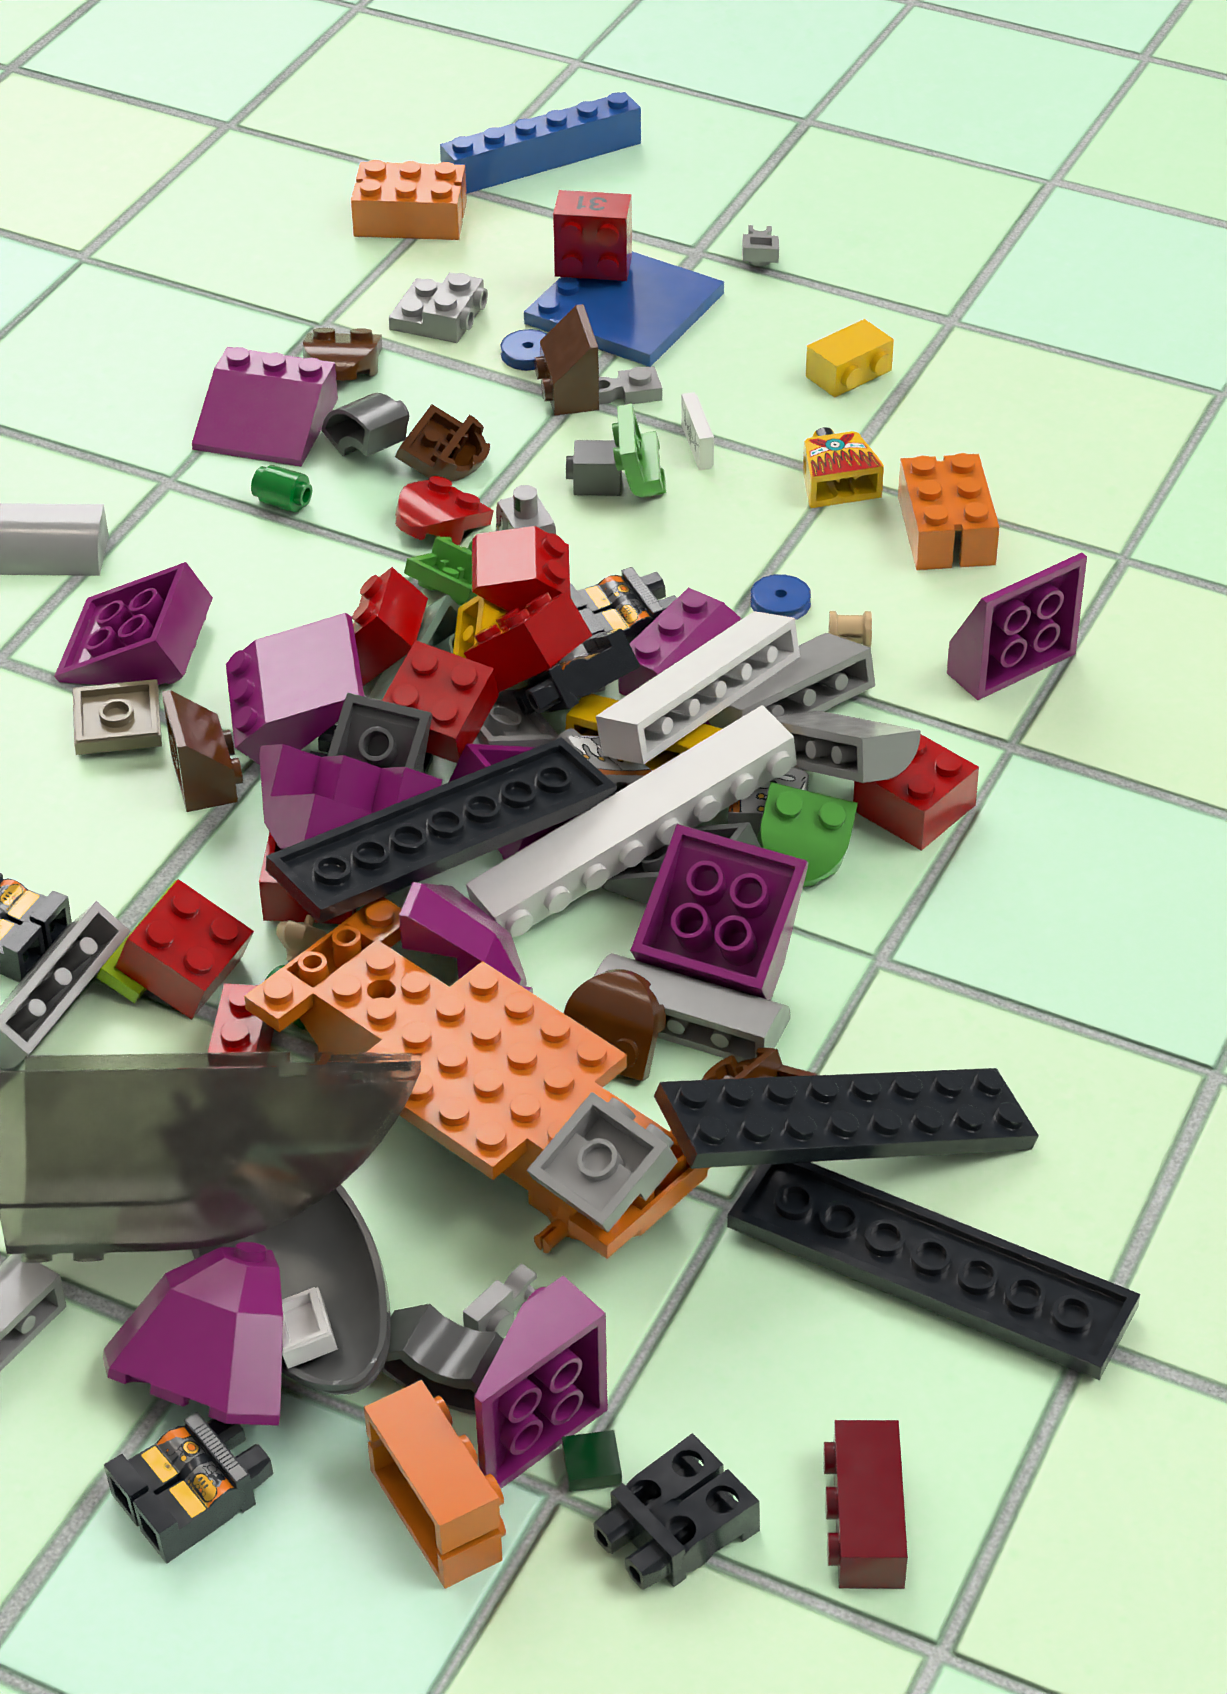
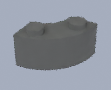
M372 393L329 412L324 419L322 432L342 456L360 450L368 457L404 441L410 415L406 405L401 400L395 401L388 395Z
M430 1303L394 1310L391 1315L390 1347L382 1372L404 1388L422 1380L433 1398L441 1396L449 1409L475 1414L474 1396L504 1338L498 1332H480L463 1327L442 1315Z

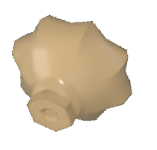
M306 915L304 924L289 920L288 922L281 921L277 925L276 935L286 948V960L288 962L292 961L327 934L324 930L313 927L315 919L311 915Z

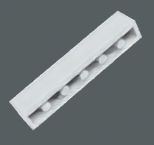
M754 611L598 714L596 721L602 755L644 765L800 657L795 618Z

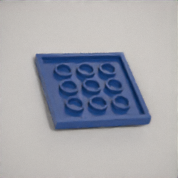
M632 251L627 281L560 277L524 311V324L549 332L576 305L584 304L599 350L651 367L724 294V281Z

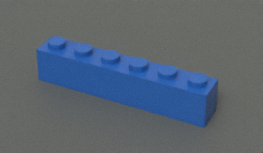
M615 92L608 95V97L594 101H583L576 106L562 110H551L547 114L530 119H519L515 123L502 127H491L484 132L456 137L452 141L440 144V161L450 162L454 165H465L466 194L641 144V107L626 92Z

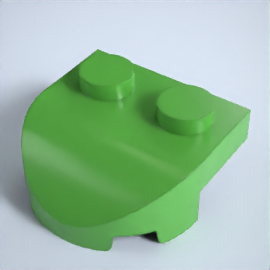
M632 403L617 406L618 422L612 423V432L616 445L613 448L617 470L625 471L630 490L638 497L645 498L666 493L665 470L660 467V444L657 432H640Z
M437 537L434 540L432 553L407 558L404 574L418 580L419 586L448 594L458 605H463L477 596L472 592V541L469 543L468 548L452 543L451 537Z
M770 782L757 834V841L761 848L807 860L808 868L803 887L815 886L818 881L832 874L834 875L840 868L849 846L858 803Z

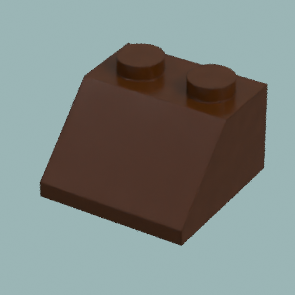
M584 304L576 305L540 340V356L534 357L537 380L541 379L544 402L550 401L554 416L599 410L598 345Z
M172 690L162 691L170 753L186 812L238 802L236 784L243 783V775L239 758H230V756L235 755L231 731H222L218 714Z

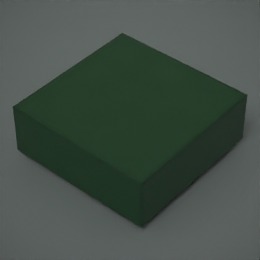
M614 1430L562 1436V1450L569 1491L622 1484V1471Z

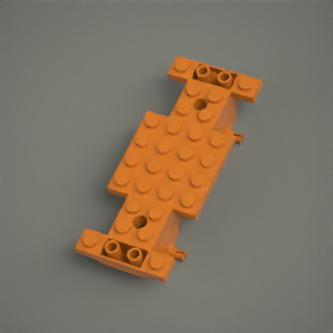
M385 897L366 904L244 996L246 1010L279 1033L300 1018L318 1045L319 1059L338 1073L335 1079L321 1088L323 1097L327 1101L330 1100L331 1104H335L352 1089L366 1092L490 1179L494 1180L503 1173L527 1189L528 1203L546 1215L551 1222L543 1231L534 1236L536 1246L540 1250L543 1248L544 1253H549L565 1237H570L582 1241L608 1259L632 1237L644 1234L707 1178L709 1168H690L672 1131L663 1128L603 1088L627 1068V1054L483 961L450 987L391 949L393 945L401 940L399 914L402 908ZM591 1092L607 1103L612 1097L622 1102L635 1114L636 1118L633 1121L646 1129L649 1124H653L662 1130L674 1142L670 1149L678 1160L648 1199L645 1201L638 1196L608 1233L532 1179L527 1172V1169Z

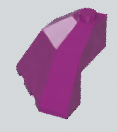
M284 744L261 746L259 753L264 823L280 849H285L441 786L443 780L408 767L380 768L344 755L320 757Z
M412 883L399 914L402 949L457 958L458 980L483 961L533 993V988L527 986L526 976L510 932L453 886Z
M240 1242L236 1244L235 1248L219 1247L165 1273L104 1348L103 1362L107 1378L122 1384L130 1382L151 1384V1395L182 1407L188 1405L190 1399L209 1406L208 1417L223 1423L279 1426L283 1307L280 1269L272 1250H267L264 1245L258 1243Z

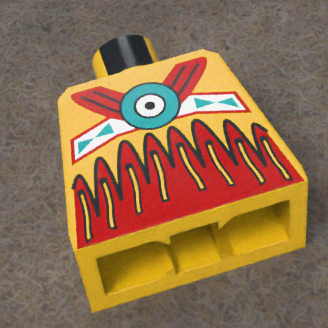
M822 427L816 430L812 437L804 441L803 475L810 509L882 498L884 465L858 432L850 431L835 434L831 428Z

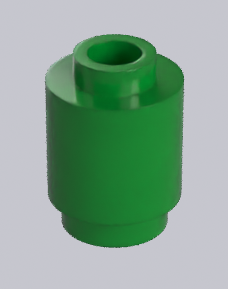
M275 465L260 466L255 471L251 481L252 495L258 497L260 502L292 512H299L303 507L307 506L313 493L312 485L306 474Z

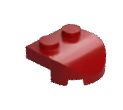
M432 476L429 480L413 482L404 486L400 492L396 507L395 525L404 533L419 540H424L426 534L440 537H451L452 543L460 545L464 530L491 525L494 510L480 503L479 497L470 493H464L453 487L450 480L439 476Z

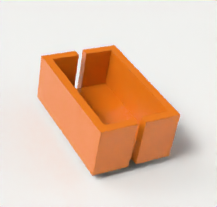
M381 160L360 162L351 197L354 237L459 240L467 203L465 165H454L450 162L422 164L415 161L390 163Z
M979 453L943 456V461H937L936 456L929 457L924 455L914 458H900L898 499L916 570L952 568L955 531H961L960 567L996 565L1000 527Z
M420 1380L364 1406L366 1433L370 1440L368 1442L370 1470L444 1589L503 1561L501 1537L506 1535V1529L499 1506L504 1504L503 1493L495 1477L492 1474L484 1476L478 1467V1457L470 1439L465 1434L458 1436L453 1429L452 1417L441 1396L433 1398L423 1381Z

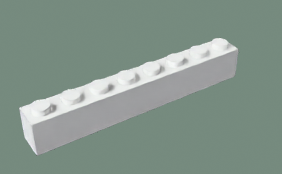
M761 705L600 802L589 811L580 814L467 882L466 887L470 901L510 932L512 938L525 934L533 925L553 913L564 910L569 903L591 890L600 888L610 878L628 867L638 865L646 856L665 845H669L677 824L694 828L702 822L710 821L728 806L738 800L746 799L756 789L774 778L785 775L792 767L797 765L794 736Z

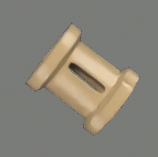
M829 611L828 633L871 648L872 613L871 611H864L863 615H838L836 611Z

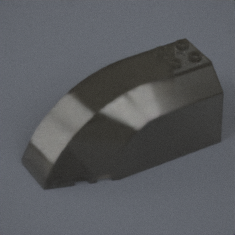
M289 1051L26 1055L25 1070L0 1071V1220L7 1254H21V1262L25 1263L49 1262L53 1260L52 1255L59 1253H73V1261L93 1262L104 1260V1254L110 1252L192 1250L228 1243L270 1229L298 1215L323 1199L365 1162L382 1142L408 1101L422 1069L423 1053L361 1052L359 1054H334V1052H315V1062L290 1061Z

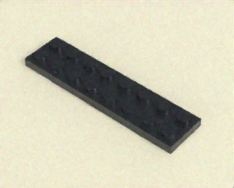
M560 737L267 855L265 870L320 924L411 886L413 882L423 881L589 811L600 802L614 795L617 785Z
M997 1068L660 1082L654 1094V1098L691 1169L1032 1150L1039 1137Z
M811 1162L760 1165L727 1214V1227L1097 1380L1101 1379L1139 1307L1141 1294Z

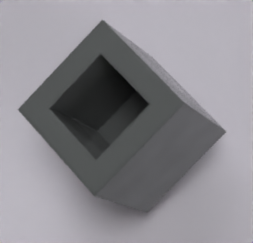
M575 440L574 455L566 456V479H573L574 495L621 496L622 471H618L616 468L613 448L616 447L614 440Z

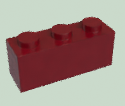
M834 1420L833 1442H823L824 1474L834 1475V1487H825L826 1520H836V1533H827V1565L838 1566L839 1588L905 1589L908 1554L899 1420Z

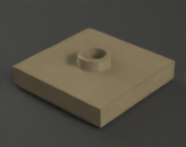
M157 680L72 688L74 747L76 755L162 747Z

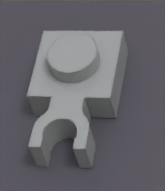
M748 225V234H743L742 261H749L750 264L755 266L778 263L779 237L771 235L772 226H766V230L758 231L753 229V225Z
M655 366L618 371V378L599 377V405L611 403L616 399H623L625 405L661 401L662 385Z
M521 1263L508 1276L504 1284L496 1280L463 1310L464 1327L480 1332H498L504 1338L514 1321V1312L537 1290L530 1285L537 1279V1273Z

